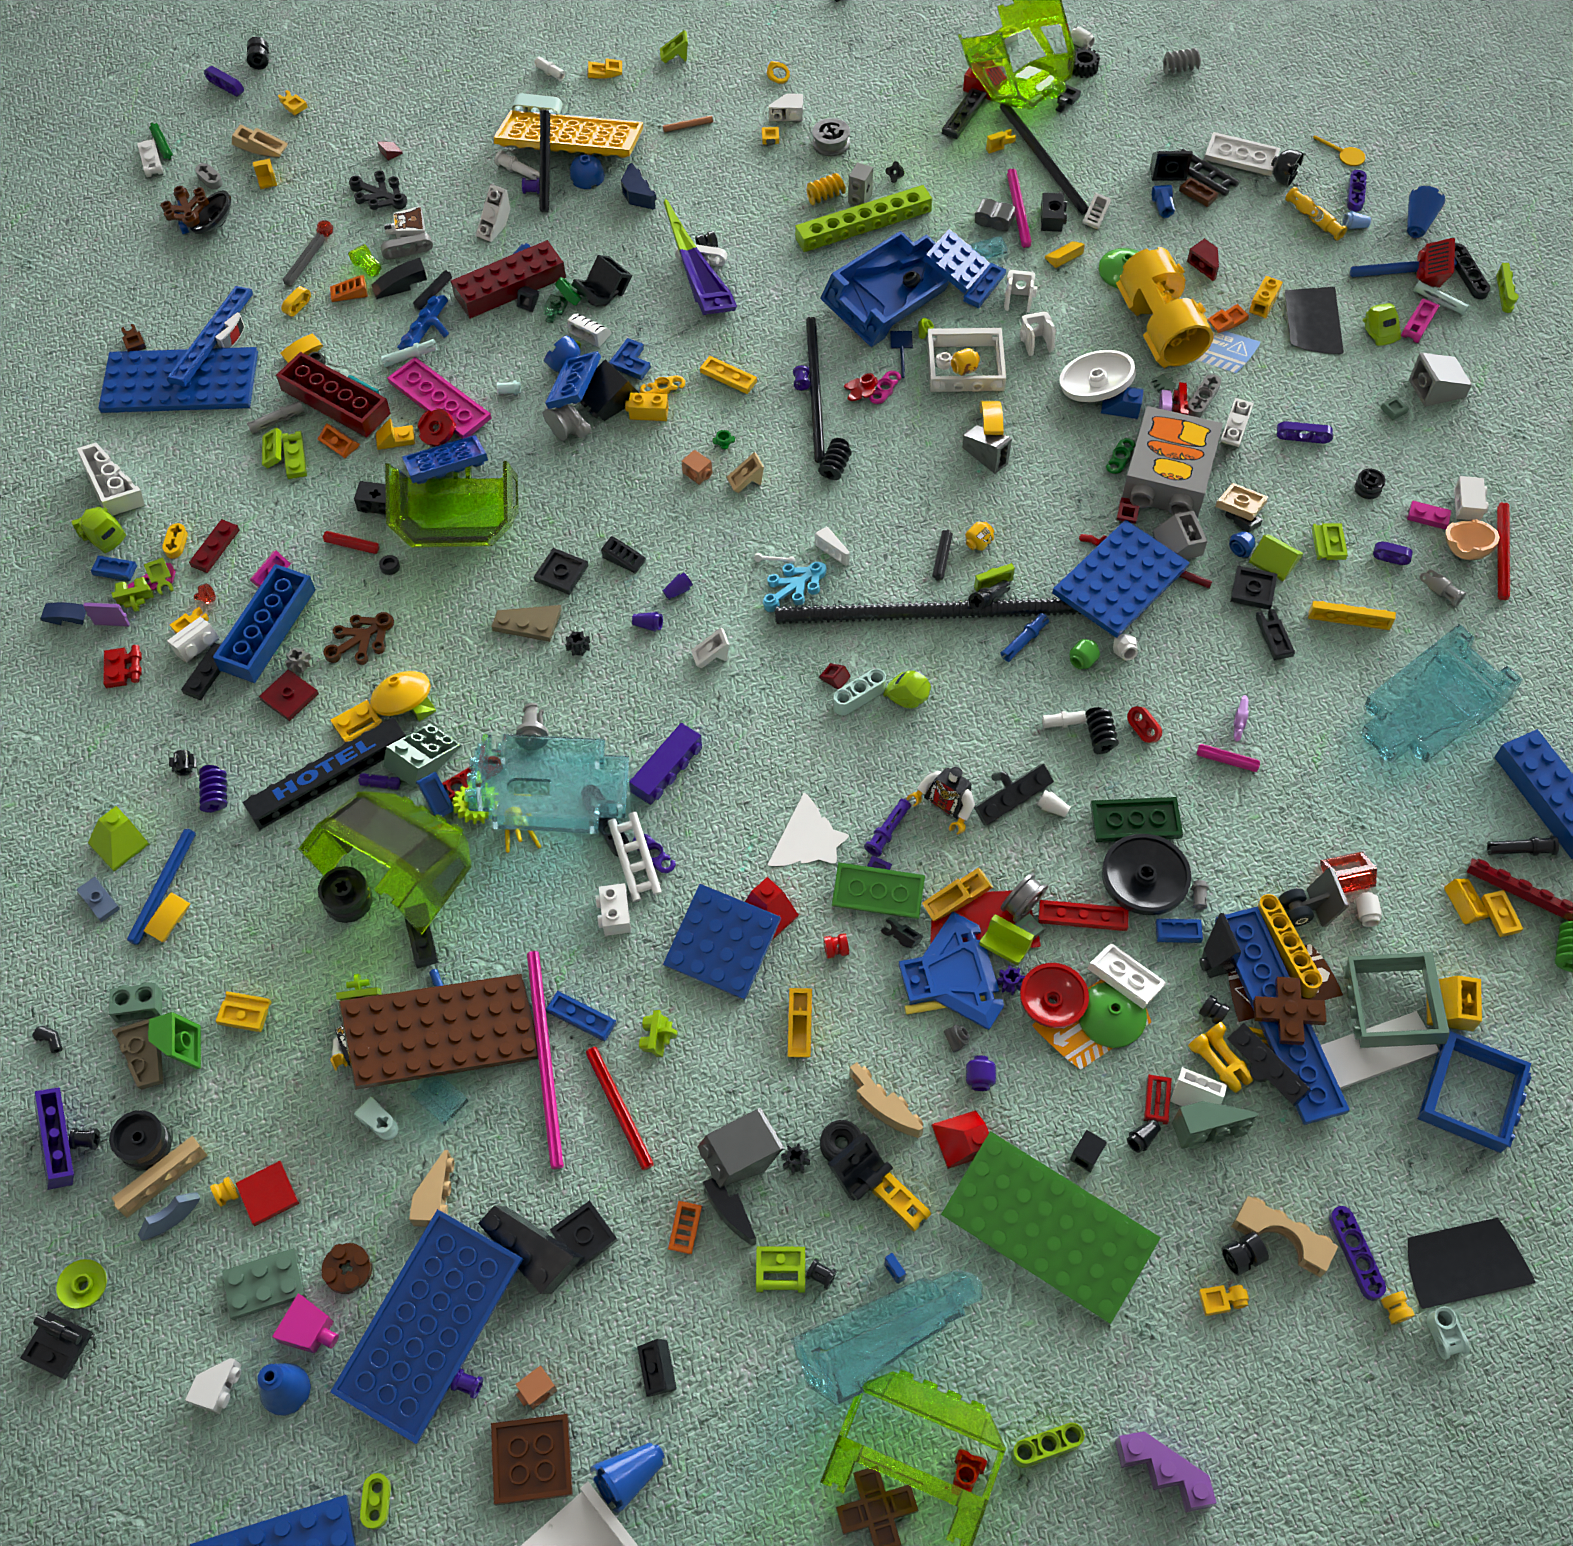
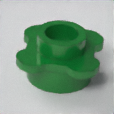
M720 430L712 441L713 444H717L721 449L725 450L729 448L731 443L735 442V437L731 436V433L727 430Z

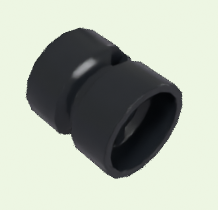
M252 37L247 41L246 61L253 69L261 70L266 68L269 62L268 42L261 37Z
M1253 1231L1240 1237L1239 1242L1233 1241L1221 1248L1227 1266L1236 1276L1251 1270V1265L1256 1267L1269 1260L1266 1246Z

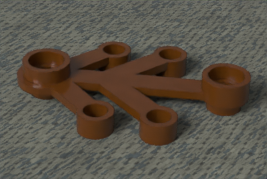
M183 186L175 187L173 194L182 206L172 205L170 201L162 202L160 206L164 211L166 220H179L187 227L198 225L200 222L199 213L209 204L204 189L202 187L194 189L193 193L195 196L188 203L187 199L190 195L187 189Z
M380 612L375 617H361L357 614L351 616L350 623L353 628L337 625L333 628V634L337 639H342L345 636L354 637L340 646L334 644L326 646L323 654L328 662L336 663L340 660L341 654L360 643L358 652L355 654V660L359 665L366 664L368 662L367 650L371 635L377 632L376 641L372 643L374 653L382 654L385 651L384 639L386 631L394 626L393 617L387 612ZM362 625H371L366 629L360 628Z

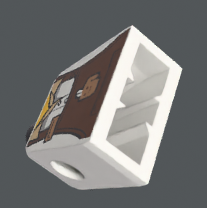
M421 206L396 212L393 214L394 223L384 224L385 234H396L397 239L426 233Z

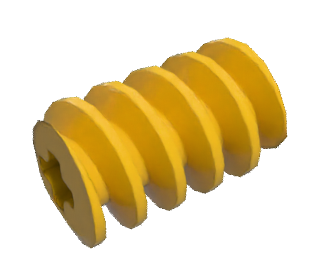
M834 173L832 176L828 175L826 178H820V180H815L813 183L809 182L806 191L810 204L815 205V199L818 203H821V197L826 201L827 195L831 199L834 197L833 192L836 196L840 195V191L842 194H845L846 188L841 176Z

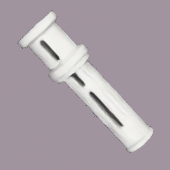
M503 150L497 152L494 159L496 165H502L508 171H516L532 180H537L540 177L539 171L519 162L517 157L509 156Z

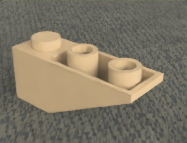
M448 1150L442 1152L412 1196L409 1220L413 1226L427 1227L437 1209L448 1215V1205H445L446 1196L451 1194L449 1175L453 1173L455 1164L454 1158L451 1157Z

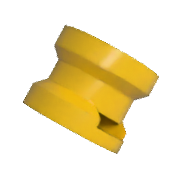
M229 1176L224 1178L222 1183L210 1186L213 1196L220 1207L224 1206L230 1199L235 1200L239 1198L238 1192Z

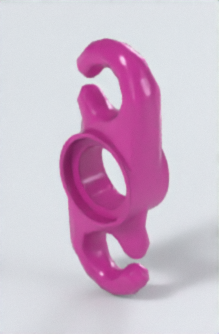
M888 371L878 380L875 392L869 397L872 403L882 404L893 393L894 386L901 379L899 372ZM896 376L897 379L892 380L889 377ZM882 385H888L890 388L887 389V390H884V389H881L880 387H881ZM873 395H879L881 398L874 399Z

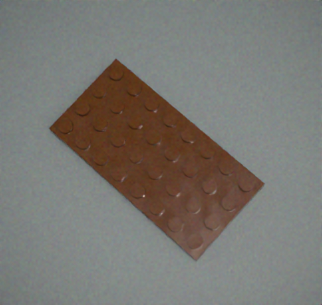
M522 974L339 1001V1010L355 1090L538 1059L535 1026Z

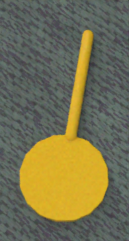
M1316 135L1313 136L1315 140L1340 151L1339 158L1344 164L1359 166L1364 163L1365 154L1360 149L1355 147L1342 149Z

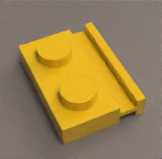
M226 991L225 1000L221 1004L215 1022L222 1026L262 1032L269 1012V1005L272 1003L271 1000Z

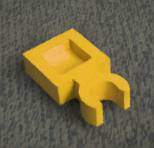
M288 90L285 91L286 96L278 95L280 103L294 116L308 108L306 101L296 94L291 96Z
M198 607L193 610L192 615L188 616L185 613L172 622L170 627L177 634L199 617L205 621H208L209 617L206 613L203 614L202 609Z

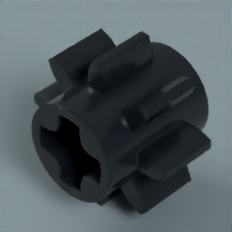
M572 631V634L566 637V651L571 650L572 656H583L586 650L590 651L589 636L584 637L583 631Z
M178 750L173 753L174 757L169 758V767H172V772L179 776L189 775L192 772V768H197V759L188 750Z
M800 1144L793 1148L788 1145L787 1154H781V1159L786 1161L783 1164V1169L789 1168L792 1175L798 1171L804 1173V1165H810V1159L805 1158L809 1154L808 1149L803 1151L800 1148ZM792 1157H795L796 1159L800 1158V1162L792 1160Z

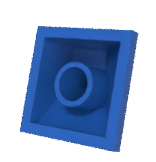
M1129 386L1120 394L1103 400L1101 414L1138 419L1144 389Z

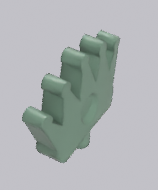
M1162 374L1152 379L1154 388L1158 387V392L1164 389L1172 393L1176 387V383L1172 382L1173 377L1168 379Z

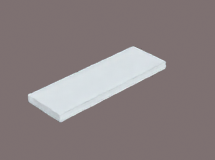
M1417 1011L1366 1029L1367 1033L1427 1030ZM1354 1034L1321 1045L1340 1089L1432 1057L1440 1052L1436 1044L1360 1048L1359 1039H1355Z

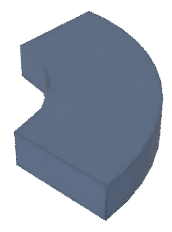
M193 1192L175 1196L167 1207L154 1215L146 1217L138 1233L140 1240L143 1241L158 1236L181 1222L198 1204L200 1200L198 1193Z

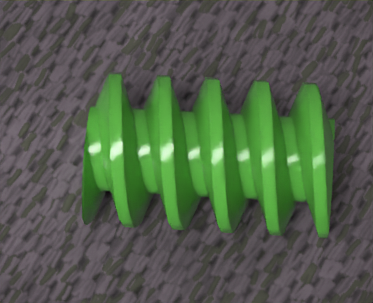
M1573 921L1564 922L1559 926L1555 957L1557 967L1568 972H1573Z

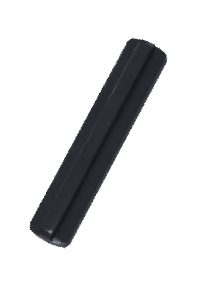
M444 270L413 302L414 307L422 310L428 300L435 296L452 279L451 273Z
M949 529L941 532L932 574L936 581L944 578L953 536Z

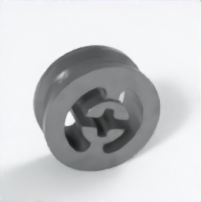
M829 118L819 121L813 127V148L818 153L825 156H837L848 150L850 146V128L844 121Z
M1034 873L1026 876L1013 889L1000 907L1003 912L1007 910L1014 917L1013 921L1015 923L1021 920L1038 903L1048 889L1046 884L1041 885L1035 879L1036 875Z

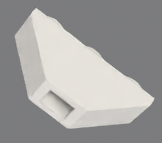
M490 184L475 236L492 242L506 226L510 213V203L506 189Z
M1235 398L1220 442L1237 447L1240 446L1254 403Z

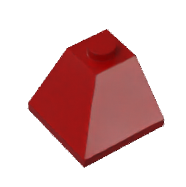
M768 877L758 884L745 900L746 903L781 917L773 939L799 916L783 890Z
M976 1110L931 1125L947 1169L973 1161L989 1134L986 1123Z

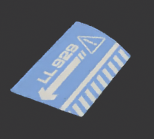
M1210 326L1214 334L1213 342L1209 349L1196 360L1237 373L1254 354L1260 341L1228 331L1218 333L1214 327Z

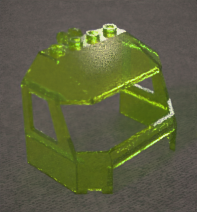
M1013 0V3L1004 6L1003 3L997 6L1002 26L995 32L965 38L962 37V34H957L965 60L988 92L992 101L1030 110L1037 107L1039 102L1046 100L1047 96L1056 98L1060 93L1066 91L1067 86L1065 82L1072 76L1076 52L1062 0ZM1060 24L1068 52L1054 53L1041 27ZM1029 29L1046 56L1030 61L1013 72L1009 58L1010 55L1007 52L1004 40L1013 34ZM1004 66L1007 78L994 87L984 68Z
M902 1369L899 1370V1373L892 1371L859 1384L820 1483L829 1487L832 1486V1483L838 1485L837 1491L844 1494L855 1463L858 1462L957 1506L946 1540L954 1543L956 1537L961 1539L960 1546H973L1006 1451L1004 1442L991 1414L985 1411L986 1405L974 1400L971 1401V1404L961 1400L962 1395L949 1389L947 1393L938 1391L937 1384L926 1379L923 1380V1383L913 1380L914 1374ZM866 1393L997 1450L998 1453L982 1497L848 1439L847 1436L863 1394Z

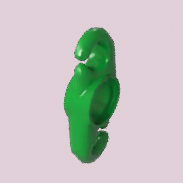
M1124 438L1119 441L1113 450L1112 458L1108 461L1109 464L1106 465L1109 473L1118 474L1122 472L1129 461L1130 453L1136 446L1132 439ZM1129 443L1132 447L1127 448L1123 444ZM1121 453L1124 454L1126 457L1121 459L1118 458L1116 454ZM1115 464L1118 466V468L1113 469L1110 465Z

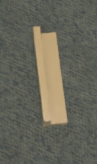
M191 1136L114 1195L112 1200L115 1202V1207L128 1218L208 1155L196 1139Z

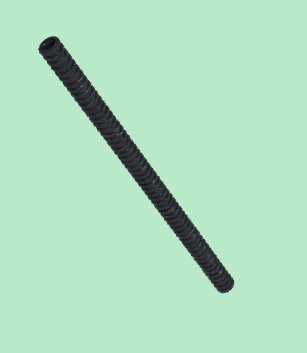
M1047 597L1046 600L1044 598H1040V600L1034 598V600H1031V598L1027 600L1016 598L1015 601H1012V599L1008 601L1006 599L1002 601L996 599V601L978 611L970 607L968 600H965V602L953 600L952 603H949V601H946V603H943V601L939 603L933 601V603L921 601L920 604L918 602H914V604L908 602V604H905V602H902V604L890 602L888 605L886 603H883V605H880V603H877V605L873 603L861 605V603H858L857 606L855 604L848 606V604H845V606H842V604H839V606H836V604L829 606L827 604L825 607L823 605H820V607H817V605H814V607L810 605L798 607V605H795L793 608L792 606H789V608H785V606L779 608V606H776L775 622L777 624L783 622V624H786V622L798 624L799 621H802V623H805V621H808V623H811V621H814V623H817V621L821 623L827 621V623H830V620H833V622H836V620H839V622L846 620V622H849V620L861 622L862 619L868 621V619H871V621H874V619H877V621H880V619L884 621L890 619L892 621L894 618L896 620H899V618H902V620L906 618L912 620V618L924 620L925 617L927 619H931V617L937 619V617H940V619H943V617L955 619L957 616L959 618H962V616H965V618L969 616L975 618V616L987 618L989 615L990 617H994V615L1000 617V615H1003V617H1006V615L1018 617L1020 614L1022 616H1025V614L1037 616L1043 613L1050 616L1052 613L1053 615H1057V613L1059 615H1063V613L1069 615V613L1081 615V613L1061 599H1056V597L1050 599Z

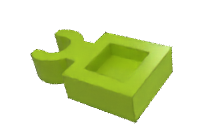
M163 557L143 564L151 583L158 582L157 591L161 596L164 595L162 592L163 586H168L171 592L174 591L172 584L166 580L171 577V574Z

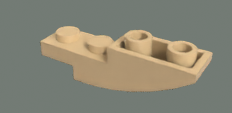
M858 1062L850 1067L849 1076L859 1087L856 1096L858 1101L886 1125L904 1134L917 1138L921 1137L923 1134V1122L917 1114L913 1115L909 1111V1106L902 1096L898 1097L894 1092L886 1097L887 1094L880 1084L876 1085L873 1082L869 1070L865 1066L861 1067Z

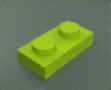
M274 428L262 436V466L267 469L281 461L282 431L278 428Z

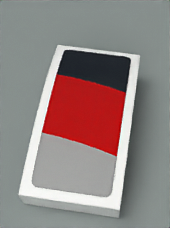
M238 312L224 322L226 329L215 337L219 348H232L241 337L245 326Z

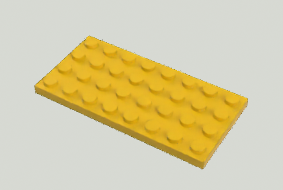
M510 110L494 136V144H500L502 147L511 145L518 148L532 147L540 150V113ZM550 114V150H565L569 153L584 152L588 155L594 153L601 154L602 156L618 155V157L625 158L631 155L643 130V122Z

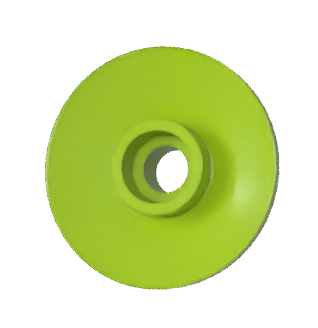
M81 1259L69 1264L62 1271L57 1281L56 1292L59 1300L65 1306L72 1309H83L91 1306L100 1299L107 1285L106 1272L98 1262L91 1259ZM88 1282L87 1288L81 1290L82 1285Z

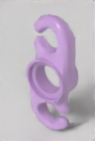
M1246 695L1242 696L1234 719V740L1236 742L1241 740L1243 729H1245L1248 719L1249 700Z

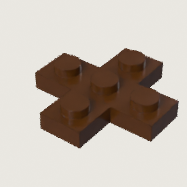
M1276 977V997H1254V1021L1277 1022L1279 1044L1303 1045L1305 1042L1303 1024L1325 1025L1327 1022L1325 1000L1302 999L1300 978Z
M878 1465L854 1472L853 1476L860 1500L836 1507L843 1535L869 1528L874 1546H902L894 1519L919 1511L911 1484L885 1491Z

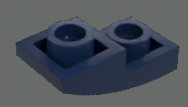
M67 602L46 603L40 621L56 625H62L63 621L83 625L87 612L83 604Z

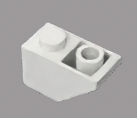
M785 94L769 105V121H803V94Z
M230 1358L196 1375L185 1401L193 1406L220 1415L222 1408H226L229 1403L230 1390L233 1384L237 1383L240 1378V1368L242 1365L235 1359Z

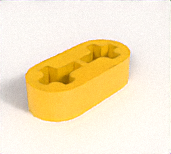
M301 286L296 288L283 301L282 312L291 317L295 316L309 302L311 292Z
M175 523L167 530L162 549L170 559L178 558L183 553L188 537L184 525Z

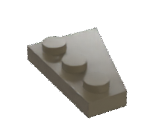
M149 1019L112 1030L120 1044L121 1052L126 1057L133 1079L141 1090L164 1083L161 1050L148 1041Z

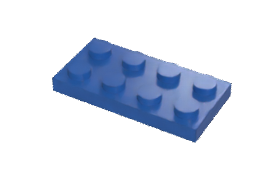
M598 351L565 360L545 402L548 409L561 408L571 403L577 404L583 399L601 359Z

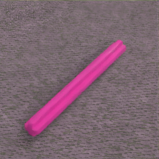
M1014 168L1008 169L1007 178L1013 206L1016 207L1015 216L1021 245L1023 248H1029L1031 246V237L1017 171Z

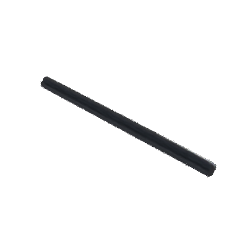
M1007 100L1001 101L999 108L1078 211L1081 214L1087 213L1089 206L1009 102Z
M807 317L806 329L814 459L816 463H821L825 456L817 328L816 318Z

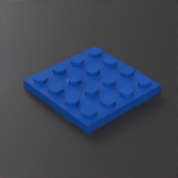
M476 435L402 456L412 483L416 482L417 484L425 483L432 477L442 478L452 471H464L465 467L468 466L478 467L483 465L485 461H488L487 454Z
M699 884L663 965L746 1000L781 921V917Z

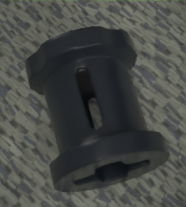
M78 1128L71 1129L69 1134L70 1149L89 1147L91 1150H96L99 1146L100 1131L97 1128H93L91 1131L79 1130Z
M815 1258L805 1278L814 1279L823 1284L824 1288L828 1290L838 1270L829 1269Z

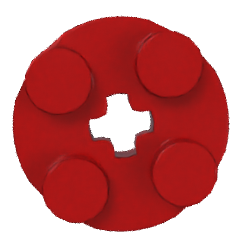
M440 408L426 411L418 422L419 438L432 447L446 444L456 429V423L453 421L452 416ZM434 425H439L438 430L434 432Z

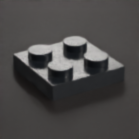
M552 548L534 575V581L570 595L589 566L588 561Z
M1237 566L1230 602L1270 610L1274 598L1277 574Z
M590 1200L550 1229L557 1241H561L568 1248L585 1257L576 1266L577 1270L618 1241Z

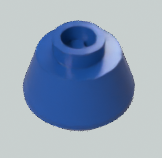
M1247 532L1234 534L1229 540L1230 549L1238 557H1249L1256 544L1254 536Z

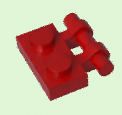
M132 645L131 651L128 654L125 647L104 650L103 684L105 688L127 686L128 678H131L133 683L140 681V676L142 675V668L140 667L142 653L138 645ZM127 663H131L129 669H127Z

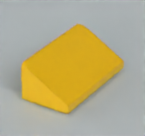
M1072 241L1045 255V259L1057 268L1082 255L1085 244Z
M1454 879L1444 887L1464 924H1470L1490 917L1469 879Z

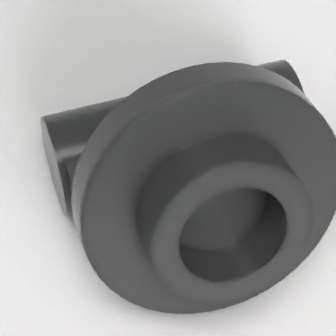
M955 1024L951 1028L944 1030V1034L953 1052L961 1050L963 1046L968 1044L969 1033L965 1027Z

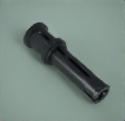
M1001 580L989 588L984 587L978 592L972 593L968 598L970 607L978 611L990 605L996 597L1010 590V587H1007L1010 583L1007 580Z
M1532 836L1529 840L1488 841L1487 850H1490L1488 855L1530 853L1533 856H1538L1541 853L1557 855L1559 852V842L1556 836H1550V838Z

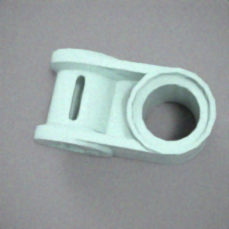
M371 1096L353 1113L362 1124L370 1128L383 1140H391L398 1134L399 1128L397 1123Z
M1446 1306L1440 1307L1427 1316V1326L1442 1359L1447 1360L1451 1355L1460 1352L1463 1354L1470 1352L1468 1339L1462 1331L1455 1312L1451 1308ZM1438 1315L1444 1317L1446 1326L1439 1323Z

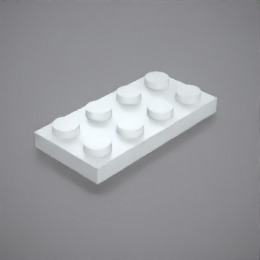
M1213 132L1204 160L1272 176L1273 166H1271L1273 158L1279 155L1281 148Z

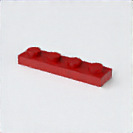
M1039 900L1038 922L1040 924L1117 931L1128 930L1129 911L1123 907Z

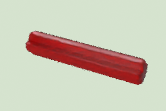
M325 531L323 535L324 542L377 554L380 548L376 542L331 531Z

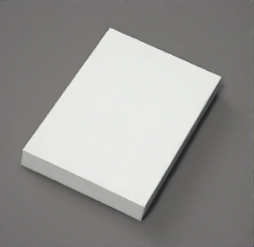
M1111 943L1087 968L1142 1009L1154 999L1166 984L1164 980Z

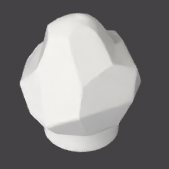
M1121 634L1118 638L1114 637L1113 652L1124 660L1134 659L1138 654L1136 638L1129 634Z

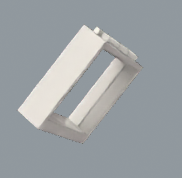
M1002 328L928 329L927 352L930 392L1005 391L1006 370ZM995 346L997 375L936 376L934 347Z

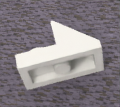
M718 629L691 650L697 667L703 668L715 658L727 661L729 642L724 629Z

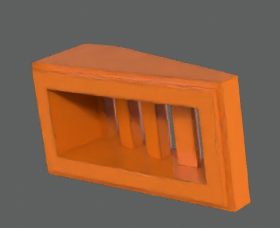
M364 275L330 286L331 301L336 302L368 297Z
M678 1201L668 1250L692 1254L703 1208L702 1205ZM682 1210L695 1212V1217L683 1215ZM680 1219L692 1221L693 1226L679 1224ZM678 1229L691 1231V1236L677 1234ZM681 1239L689 1241V1245L685 1246L676 1244L675 1240Z

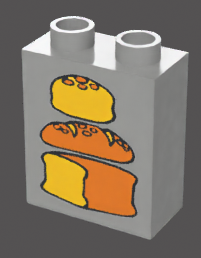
M1147 406L1122 497L1129 498L1130 502L1133 505L1140 506L1139 508H1158L1169 511L1172 515L1194 510L1198 518L1223 423Z

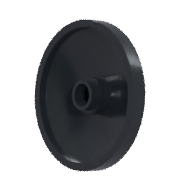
M1133 834L1118 840L1110 847L1102 865V880L1110 897L1124 909L1141 915H1160L1175 909L1185 899L1191 885V868L1183 852L1167 839L1152 834Z

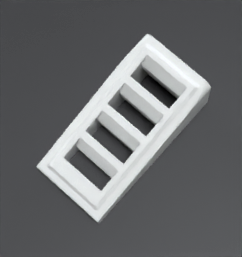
M1095 192L1082 223L1098 230L1112 199ZM1090 213L1099 216L1100 218L1094 217L1090 215ZM1088 218L1097 221V223L1088 220Z
M827 526L814 534V542L818 548L843 565H849L850 552Z

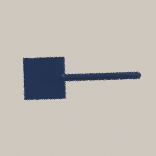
M890 331L891 349H900L901 377L905 378L904 348H913L912 331Z

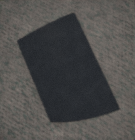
M1335 287L1285 290L1291 344L1313 352L1343 354Z
M1499 1218L1408 1238L1410 1273L1416 1296L1422 1309L1535 1283V1279L1522 1254Z

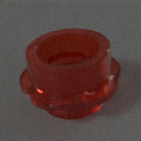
M323 220L317 224L316 231L323 234L324 237H328L334 232V227L329 221Z

